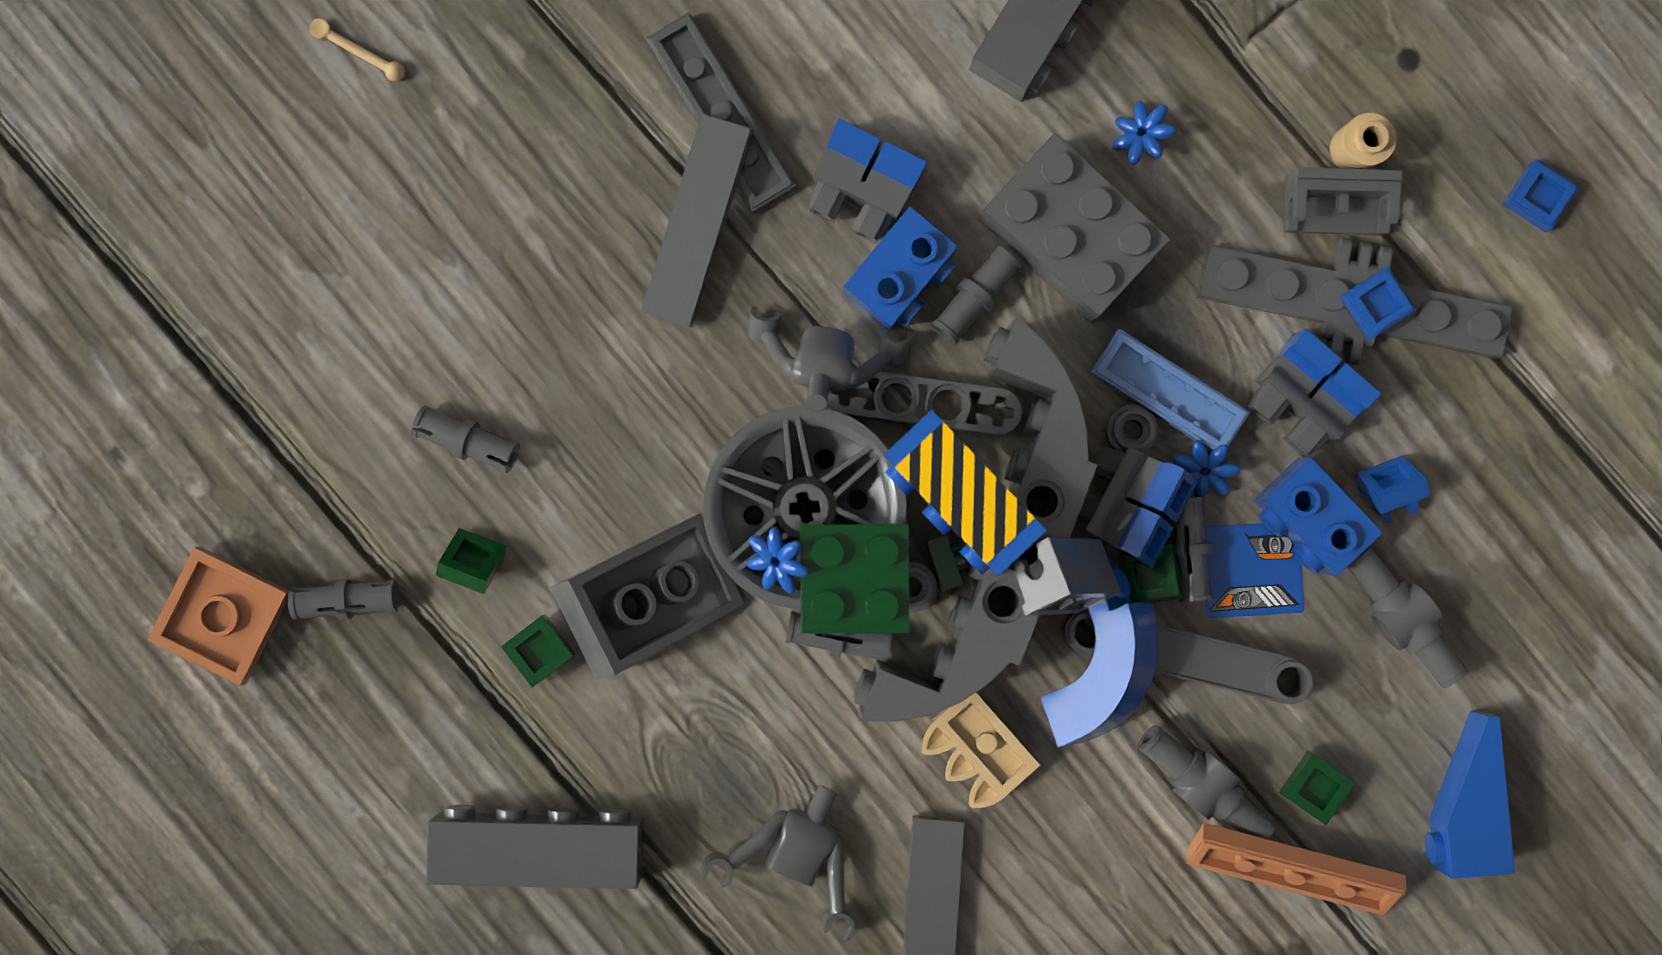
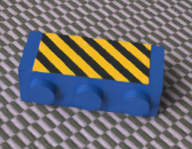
M932 410L884 454V457L891 463V466L884 473L906 496L915 489L927 501L929 505L922 513L943 535L953 529L967 545L959 552L981 575L990 568L999 576L1047 531Z

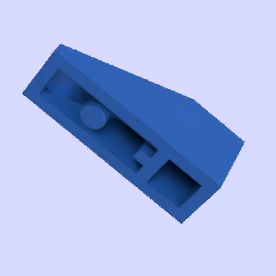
M1482 710L1470 711L1429 817L1431 833H1427L1425 836V848L1430 863L1434 864L1436 870L1451 879L1515 873L1500 716Z

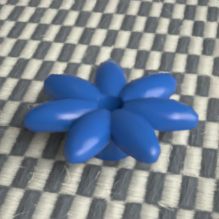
M1138 101L1134 109L1135 121L1126 117H1118L1115 120L1117 127L1125 132V134L1113 142L1112 149L1120 151L1130 148L1128 160L1131 165L1138 163L1145 149L1153 157L1160 158L1163 151L1158 139L1168 138L1176 133V129L1173 126L1160 124L1168 112V107L1160 105L1149 114L1145 103Z
M1196 440L1193 443L1192 450L1194 458L1186 455H1175L1173 457L1174 463L1184 468L1198 482L1194 488L1195 497H1204L1208 492L1209 484L1217 492L1228 494L1229 486L1223 477H1231L1241 471L1237 464L1223 462L1228 453L1227 445H1220L1209 454L1204 444Z
M777 527L770 529L767 541L757 535L750 537V544L758 555L750 558L747 561V566L753 570H765L762 578L764 589H771L778 581L787 593H794L796 586L793 576L804 577L809 574L808 568L795 560V556L801 550V543L793 541L786 545L783 544L782 536Z

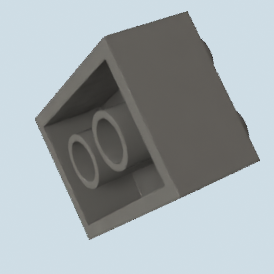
M1056 133L1046 141L991 200L979 217V220L1089 322L1101 315L1170 240L1166 234Z

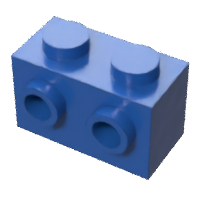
M909 207L845 283L843 293L882 326L889 329V331L897 322L906 327L924 306V303L918 297L926 287L932 283L939 288L958 265L951 259L958 246L913 208Z
M1311 457L1297 458L1253 500L1263 510L1258 515L1263 524L1278 537L1285 533L1298 547L1294 552L1296 558L1315 575L1321 571L1323 574L1338 576L1383 533Z

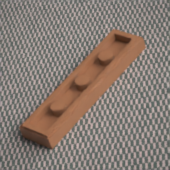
M1203 823L1187 848L1186 864L1383 916L1391 910L1406 892V875Z

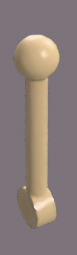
M317 18L311 22L309 30L311 35L317 40L332 41L385 71L386 77L391 81L396 82L403 79L405 68L400 62H388L334 32L331 25L322 18Z

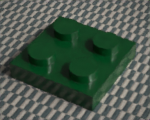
M909 524L800 525V543L802 545L800 562L809 570L808 575L801 577V634L909 633Z

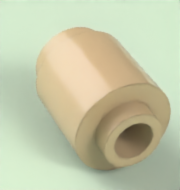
M1376 113L1358 115L1334 134L1330 144L1331 158L1338 168L1372 169L1389 158L1396 146L1395 129L1390 121L1382 115Z

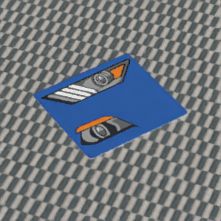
M1263 523L1206 527L1207 543L1212 542L1213 553L1208 554L1210 587L1213 599L1205 601L1206 616L1208 618L1302 613L1304 611L1301 562L1294 555L1298 547L1285 533L1278 537Z

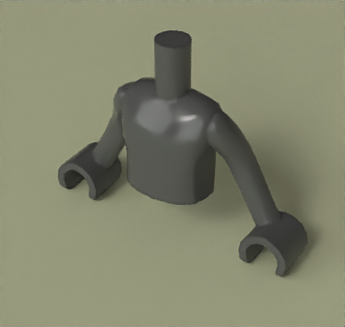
M752 306L750 310L749 338L754 342L766 345L774 362L784 375L791 378L795 383L808 387L806 405L814 411H821L826 408L829 391H845L849 388L859 387L873 378L887 365L902 366L907 363L909 358L912 334L907 333L905 340L896 341L889 338V329H883L879 352L858 368H852L855 345L852 336L842 330L823 326L811 327L805 330L801 338L800 349L796 357L793 358L778 336L781 312L775 310L774 317L762 318L757 315L758 307Z
M818 786L807 812L794 809L788 811L780 810L755 835L728 856L715 852L706 856L702 861L703 879L706 878L710 867L715 864H722L727 868L721 879V887H726L733 880V870L764 849L775 838L764 861V865L792 880L807 886H813L822 864L828 857L829 909L823 914L822 927L824 932L827 933L833 921L845 919L847 923L841 933L842 941H848L854 936L855 923L850 913L845 909L843 840L837 834L836 829L825 821L837 793L825 786Z

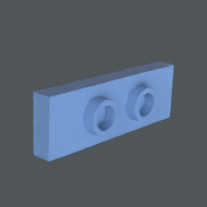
M1121 329L1115 332L1090 371L1091 375L1136 404L1145 407L1152 414L1194 441H1201L1211 452L1220 445L1229 446L1250 413Z

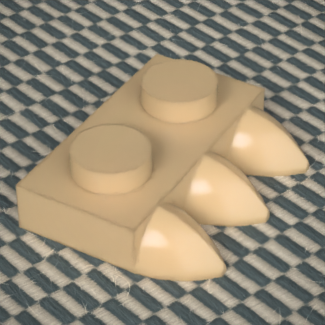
M974 693L959 704L942 710L932 719L933 722L928 727L922 742L921 752L925 755L940 754L956 747L946 766L945 779L947 781H963L978 773L980 774L970 791L969 806L971 808H984L998 803L1041 766L977 693Z

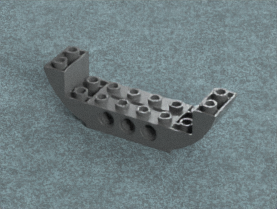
M1015 318L1006 329L999 327L998 331L994 332L983 361L992 364L987 376L1044 398L1043 400L1039 399L1038 403L1033 402L1022 431L1030 434L1024 450L1020 448L1019 451L1015 450L1004 475V479L1011 482L1008 490L1029 512L1026 501L1027 495L1033 488H1039L1046 496L1047 503L1044 511L1038 516L1032 515L1047 531L1028 548V554L1025 558L1030 565L1031 575L1035 579H1039L1043 575L1044 566L1039 560L1036 543L1048 537L1070 538L1097 464L1088 461L1087 429L1079 397L1064 366L1040 336L1021 319ZM969 564L966 575L974 579L967 597L959 594L951 610L948 623L951 624V627H954V631L948 645L939 643L929 669L932 672V676L935 677L934 682L876 660L873 671L863 668L853 694V703L859 705L860 720L865 722H898L932 715L961 703L987 686L1010 662L1020 666L1039 615H1025L1022 605L1026 602L1015 575V564L1008 566L999 576L990 568L981 575ZM998 586H1006L1010 595L1009 603L1001 611H990L988 607L989 594Z

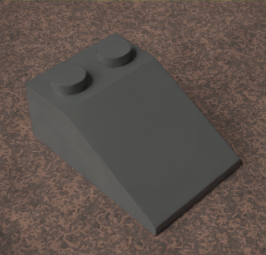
M700 513L550 587L595 679L616 675L745 605L733 579L725 572L711 549L704 520Z

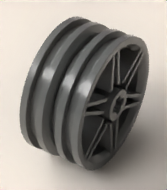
M807 406L783 408L764 414L742 427L729 439L716 457L707 478L703 498V516L707 538L713 553L725 572L744 590L767 603L785 608L801 609V577L793 576L796 590L792 594L787 593L778 581L771 589L765 590L762 586L765 570H753L747 566V561L758 555L750 544V537L757 535L767 541L770 529L777 527L782 536L783 544L786 545L793 541L800 542V525L905 524L906 495L884 473L891 466V463L884 457V454L889 451L887 447L862 423L843 413L827 408L821 411L811 410ZM820 449H829L834 454V464L828 469H820L814 462V456ZM769 457H777L783 464L782 472L776 477H769L763 471V462ZM855 489L863 491L867 496V504L860 510L850 508L847 503L848 494ZM802 492H808L809 499L812 501L819 500L821 505L820 513H812L814 521L810 523H802L801 516L792 515L790 511V503L798 502L796 495ZM752 505L760 507L764 513L763 521L757 526L747 524L743 518L745 509ZM800 552L797 554V558H796V561H799V562H800Z

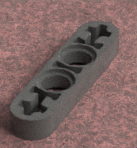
M879 372L871 378L872 380L879 381L874 393L875 411L863 408L867 401L866 398L853 397L850 400L849 406H843L839 404V396L831 394V391H829L827 406L830 409L848 416L916 425L931 410L934 412L933 400L937 393L949 390L959 396L962 402V409L960 414L952 420L940 419L951 430L988 435H1003L1012 431L1019 424L1022 416V405L1018 397L1011 391L1003 388ZM868 381L865 384L855 388L868 390ZM891 384L904 385L911 394L910 406L901 413L888 411L882 403V393ZM969 393L980 395L976 405L991 406L996 398L1004 399V408L1012 410L1011 418L1003 419L1000 426L997 427L992 425L993 420L991 416L976 413L974 415L976 425L967 424L965 421L971 409Z

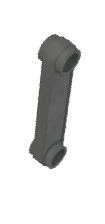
M1089 609L1078 614H1069L1063 624V636L1066 643L1073 650L1093 657L1096 639L1090 644L1083 645L1079 644L1075 638L1077 623L1083 618L1091 617ZM1157 624L1159 641L1155 669L1157 673L1283 704H1295L1303 701L1313 688V677L1310 669L1300 660ZM1292 667L1296 672L1297 682L1291 691L1281 693L1277 686V678L1283 669Z

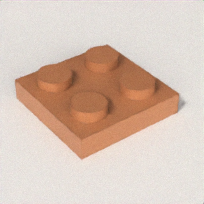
M194 547L148 641L239 686L245 685L288 602V594L291 591L203 547Z

